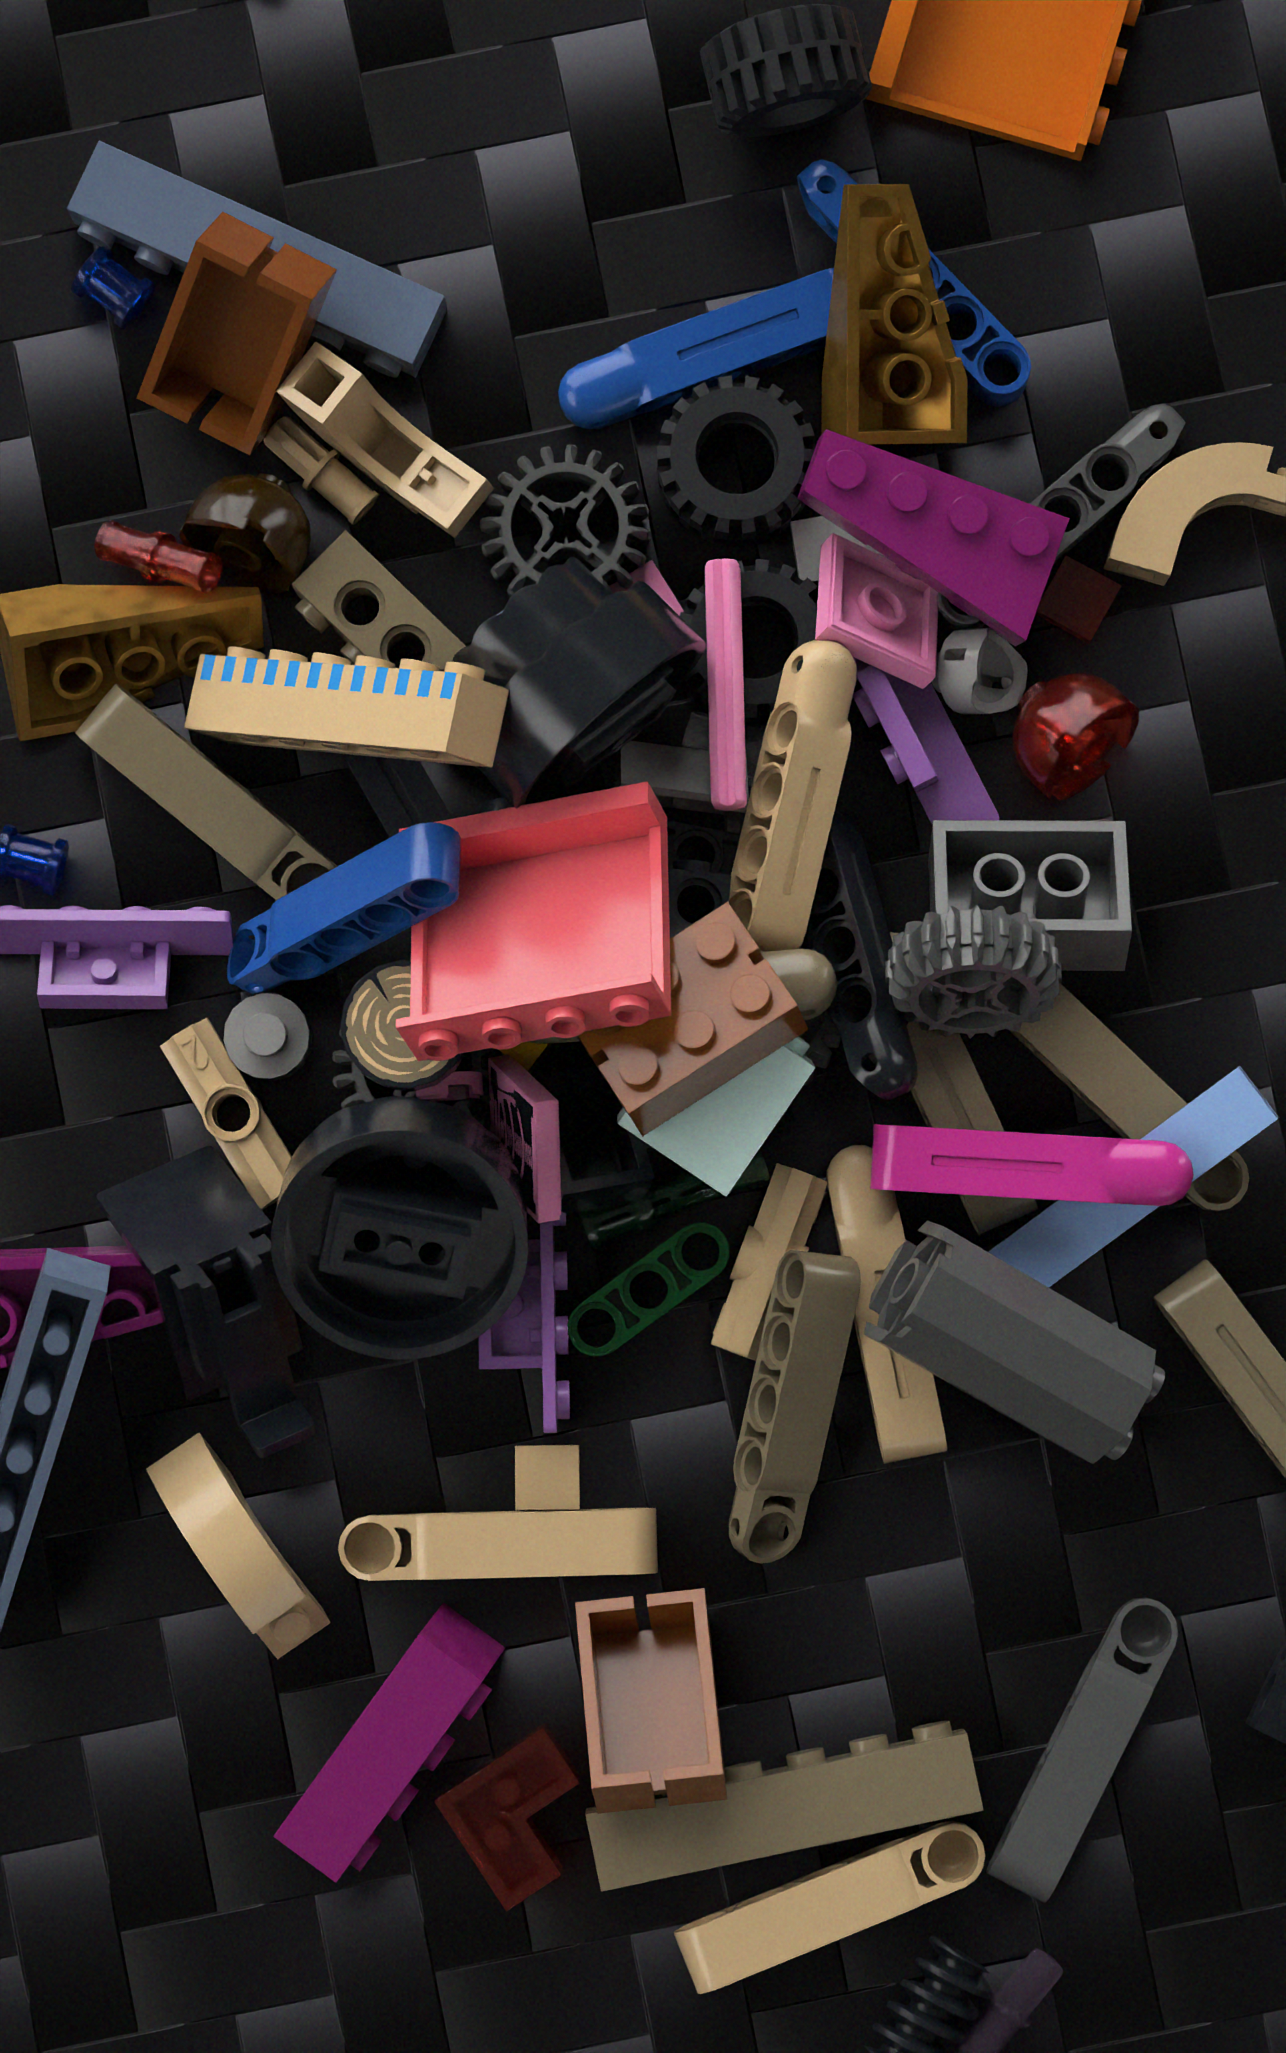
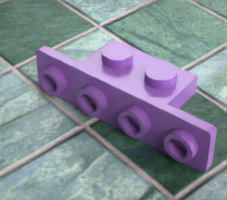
M853 657L857 665L856 677L862 689L853 693V699L868 728L880 722L891 744L880 751L897 784L909 779L931 824L933 820H999V814L931 682L924 689H921Z
M12 905L0 906V954H41L37 989L40 1008L168 1009L171 955L229 956L234 942L231 913L229 911H216L208 907H192L187 910H151L146 907L131 906L123 910H88L80 906H66L58 910L23 909Z
M561 1212L560 1220L540 1223V1239L528 1240L526 1271L515 1299L501 1318L479 1336V1369L542 1368L544 1433H557L558 1419H570L569 1380L557 1381V1355H569L568 1316H556L555 1290H568L567 1251L555 1252L554 1226H566V1213Z

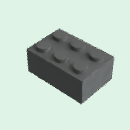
M932 821L928 859L930 912L941 915L948 913L950 906H954L958 910H970L977 904L981 910H993L1003 906L1006 914L1009 915L1018 912L1027 913L1029 922L1037 921L1044 923L1046 933L1055 936L1056 947L1059 950L1061 971H1125L1132 933L1125 821Z

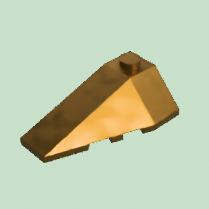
M844 184L822 371V433L827 429L868 445L967 443V376L962 359L956 357L946 324L950 319L944 300H939L928 264L931 256L909 184Z
M56 584L0 594V652L17 735L20 741L76 732L115 683L143 703L156 697L153 689L183 675L195 678L200 654L227 656L228 647L230 646L254 651L264 647L262 601L258 587Z

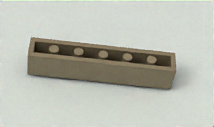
M950 1721L934 1722L912 1728L914 1739L889 1744L887 1734L873 1735L850 1741L851 1752L825 1758L824 1748L820 1747L786 1755L788 1766L762 1771L760 1761L726 1767L724 1770L728 1800L669 1806L667 1794L655 1795L656 1808L597 1814L596 1807L586 1808L585 1816L601 1892L983 1811L968 1735L964 1729L952 1731Z

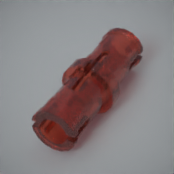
M110 520V523L105 522L100 527L96 535L94 544L95 554L100 560H109L139 570L141 576L146 580L158 583L167 579L194 588L202 593L214 590L220 580L222 560L218 554L208 553L177 543L176 538L170 533L154 531L149 534Z

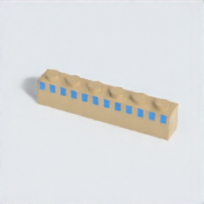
M233 646L228 647L227 656L200 654L184 729L231 744L493 767L509 689L483 681L485 670L464 663L446 662L444 672H440V667L414 659H401L399 668H394L395 664L392 662L362 655L356 656L355 665H350L351 661L346 658L314 652L311 662H307L308 658L303 655L271 649L269 658L265 659L266 655L261 652Z

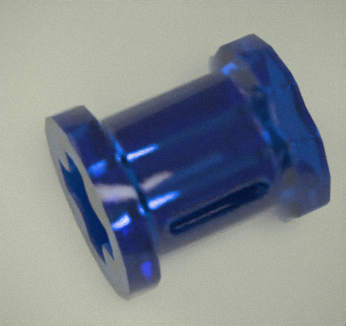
M102 246L93 252L83 264L72 283L71 291L80 298L86 295L92 298L115 316L114 323L125 329L145 309L155 291L156 284L147 277L142 280L136 278L113 261V252Z
M6 824L0 834V881L9 876L41 885L44 893L54 896L66 867L69 853L68 841L60 838L55 843L19 834L16 826Z

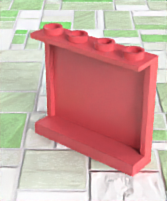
M648 781L521 805L517 809L511 807L433 822L450 826L460 835L459 897L455 903L411 926L410 1017L396 1019V1029L418 1061L428 1059L443 1061L461 1053L489 1048L510 1049L522 1042L550 1037L572 1038L582 1034L584 1031L617 1025L626 1027L638 1026L651 1019L671 1016L667 816ZM407 828L399 829V832H401V831H403V830H405V829H407Z

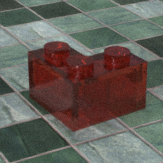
M546 1723L439 1793L434 1801L506 1912L559 1877L562 1873L563 1866L530 1816L579 1784L581 1776Z

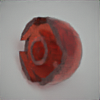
M1074 673L1059 676L1048 683L1045 681L1037 682L1025 692L1019 702L1018 708L1020 713L1014 724L1012 737L1013 751L1018 766L1048 798H1051L1052 793L1059 801L1067 800L1087 789L1112 766L1108 761L1100 759L1111 750L1116 742L1124 750L1126 749L1139 723V708L1116 687L1099 676L1087 673Z

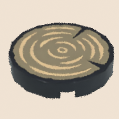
M398 960L377 966L356 982L344 1003L340 1030L346 1053L365 1077L386 1088L413 1092L440 1083L457 1070L465 1054H457L455 1057L443 1061L429 1059L418 1061L396 1029V1019L410 1017L411 961Z

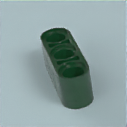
M693 1223L677 1232L581 1302L572 1311L568 1321V1335L572 1344L581 1353L592 1357L606 1356L616 1351L722 1272L729 1259V1244L725 1235L717 1227L707 1223ZM695 1234L710 1236L716 1241L719 1248L718 1261L712 1268L704 1271L690 1268L682 1257L684 1242ZM643 1272L657 1273L667 1284L668 1293L666 1299L660 1306L653 1309L639 1307L630 1296L632 1280ZM594 1309L608 1312L615 1322L616 1331L613 1338L608 1344L601 1347L587 1345L581 1339L578 1331V1325L582 1316Z

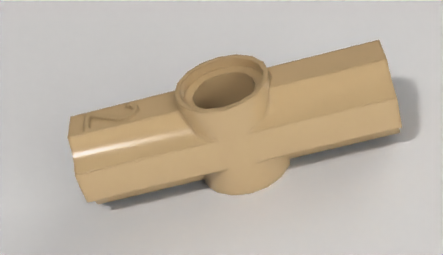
M205 1018L173 1035L160 1048L201 1114L205 1127L215 1137L247 1192L263 1210L278 1202L285 1171L292 1155L265 1113L261 1101L253 1093L240 1070L228 1057L226 1047L208 1018ZM241 1097L246 1100L250 1108L248 1123L241 1130L226 1132L219 1126L217 1111L226 1099Z
M776 1164L754 1227L748 1226L729 1278L733 1280V1284L713 1331L714 1336L711 1345L756 1361L779 1261L790 1250L808 1252L809 1247L805 1246L825 1196L827 1181L795 1168Z

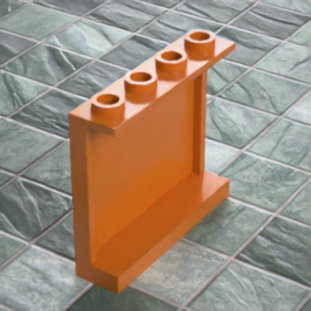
M891 0L869 73L872 90L865 99L1081 161L1087 142L1098 146L1100 144L1110 109L1098 104L1104 84L1113 86L1118 84L1128 49L1118 47L1116 43L1122 24L1135 26L1142 0Z

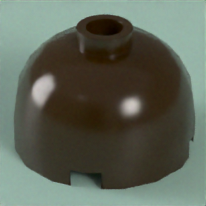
M262 473L257 476L244 474L225 476L204 489L191 505L180 530L179 537L185 549L200 565L213 572L218 562L225 567L240 572L241 574L231 581L232 584L239 587H258L260 593L283 594L289 590L292 582L299 577L304 567L311 543L310 522L301 504L291 494L289 486L284 481L270 474Z

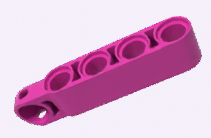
M874 1124L870 1189L1163 1206L1173 1204L1182 1199L1191 1188L1194 1176L1192 1162L1186 1152L1176 1144L1165 1141Z

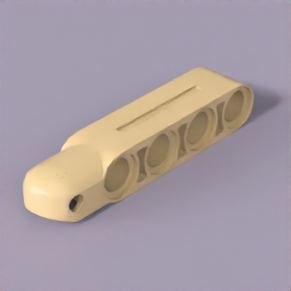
M813 640L804 643L791 653L784 664L774 710L770 714L766 725L733 864L729 904L760 951L763 952L799 949L802 945L849 752L852 733L847 718L856 684L857 665L851 652L836 641ZM803 658L801 669L798 672L797 664Z
M852 1145L840 1150L832 1158L826 1171V1181L828 1182L827 1190L840 1255L852 1257L857 1262L860 1270L861 1285L854 1315V1324L882 1459L885 1464L947 1451V1442L933 1374L864 1335L866 1321L876 1326L878 1325L879 1314L869 1308L871 1294L895 1251L906 1239L895 1191L870 1189L872 1148L866 1145Z
M656 1508L368 1515L359 1517L346 1526L340 1536L338 1551L340 1561L346 1570L356 1578L368 1581L658 1573Z
M956 1821L938 1823L909 1836L871 1848L680 1927L673 1933L697 1993L703 1994L722 1988L967 1887L977 1879L983 1869L985 1860L983 1842L975 1830L965 1823Z

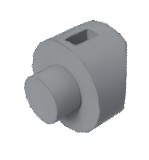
M965 628L953 631L944 640L940 652H937L936 677L931 682L936 691L942 693L944 701L954 712L963 715L992 714L1007 711L1017 706L1021 701L1026 688L1027 663L1007 640L996 634L997 632L991 628ZM994 682H1001L1004 689L992 688V684Z
M260 993L245 998L232 1009L225 1023L223 1041L228 1057L239 1070L255 1079L278 1081L291 1077L305 1065L312 1051L313 1034L307 1017L294 1002L279 994Z

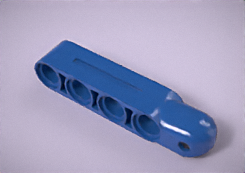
M820 159L809 164L797 176L798 184L808 214L837 243L844 184L858 183L835 162ZM826 190V191H829L830 193H827V194H826V193H823V192H821V191ZM928 248L931 260L928 263L938 298L939 300H944L948 316L955 314L964 316L973 326L974 333L967 339H951L956 357L961 358L967 376V388L987 405L995 407L1010 405L1019 399L1028 382L1031 371L1029 354L1024 346ZM992 360H1005L1015 368L1017 380L1010 385H995L987 379L983 367Z
M834 268L810 274L649 333L619 346L612 352L577 364L569 369L560 381L558 397L561 410L566 418L576 426L589 430L601 429L639 414L676 403L681 398L687 399L692 397L693 388L704 382L708 388L718 385L719 377L732 376L733 382L825 348Z
M428 822L410 826L281 897L272 904L271 909L239 926L228 957L227 979L229 984L251 994L267 993L289 980H307L317 977L451 906L459 897L461 852L459 833L452 827L441 823ZM255 935V940L250 939L249 936Z

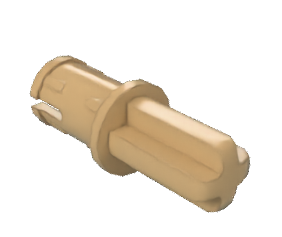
M283 416L268 430L263 440L265 445L304 479L302 487L307 491L314 488L346 516L352 525L360 521L380 495L375 490L372 491L338 460L340 453L336 449L330 452L326 450L291 417Z

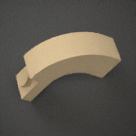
M318 342L312 345L276 390L288 406L333 449H336L342 457L412 512L415 514L419 512L454 538L494 489L485 477L432 441L401 416L377 393L361 372Z
M1243 442L1221 443L1190 451L1163 466L1142 485L1128 504L1115 529L1103 569L1164 586L1171 576L1185 528L1204 512L1226 505H1243L1286 517V468H1278L1277 474L1267 472L1273 447Z
M200 1432L146 1468L170 1515L212 1580L252 1634L257 1633L277 1659L331 1623L322 1606L292 1570L264 1531L242 1495L233 1475Z

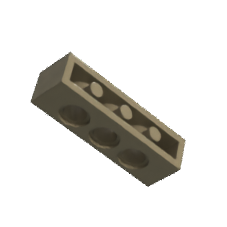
M346 530L292 583L296 594L302 599L295 606V609L321 634L330 626L347 643L340 652L346 659L351 661L352 665H355L356 656L358 655L375 657L390 662L391 650L398 642L414 640L425 648L422 661L440 667V672H444L446 662H452L454 655L466 647ZM368 596L379 603V612L376 618L369 624L361 626L348 622L345 619V609L348 603L356 597Z

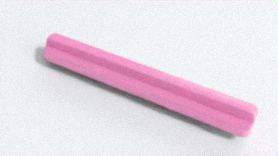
M714 559L708 561L705 565L710 794L714 809L734 811L745 808L747 804L741 569L737 560Z

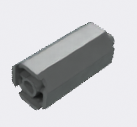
M927 1220L917 1231L928 1237L918 1246L906 1240L895 1251L872 1292L869 1308L879 1314L878 1325L876 1326L866 1321L864 1335L1085 1461L1094 1464L1104 1455L1112 1460L1120 1458L1131 1443L1134 1433L1132 1425L1144 1403L1150 1402L1163 1385L1165 1371L1155 1365L1156 1350L946 1227Z

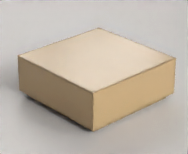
M580 1445L515 1446V1510H580Z

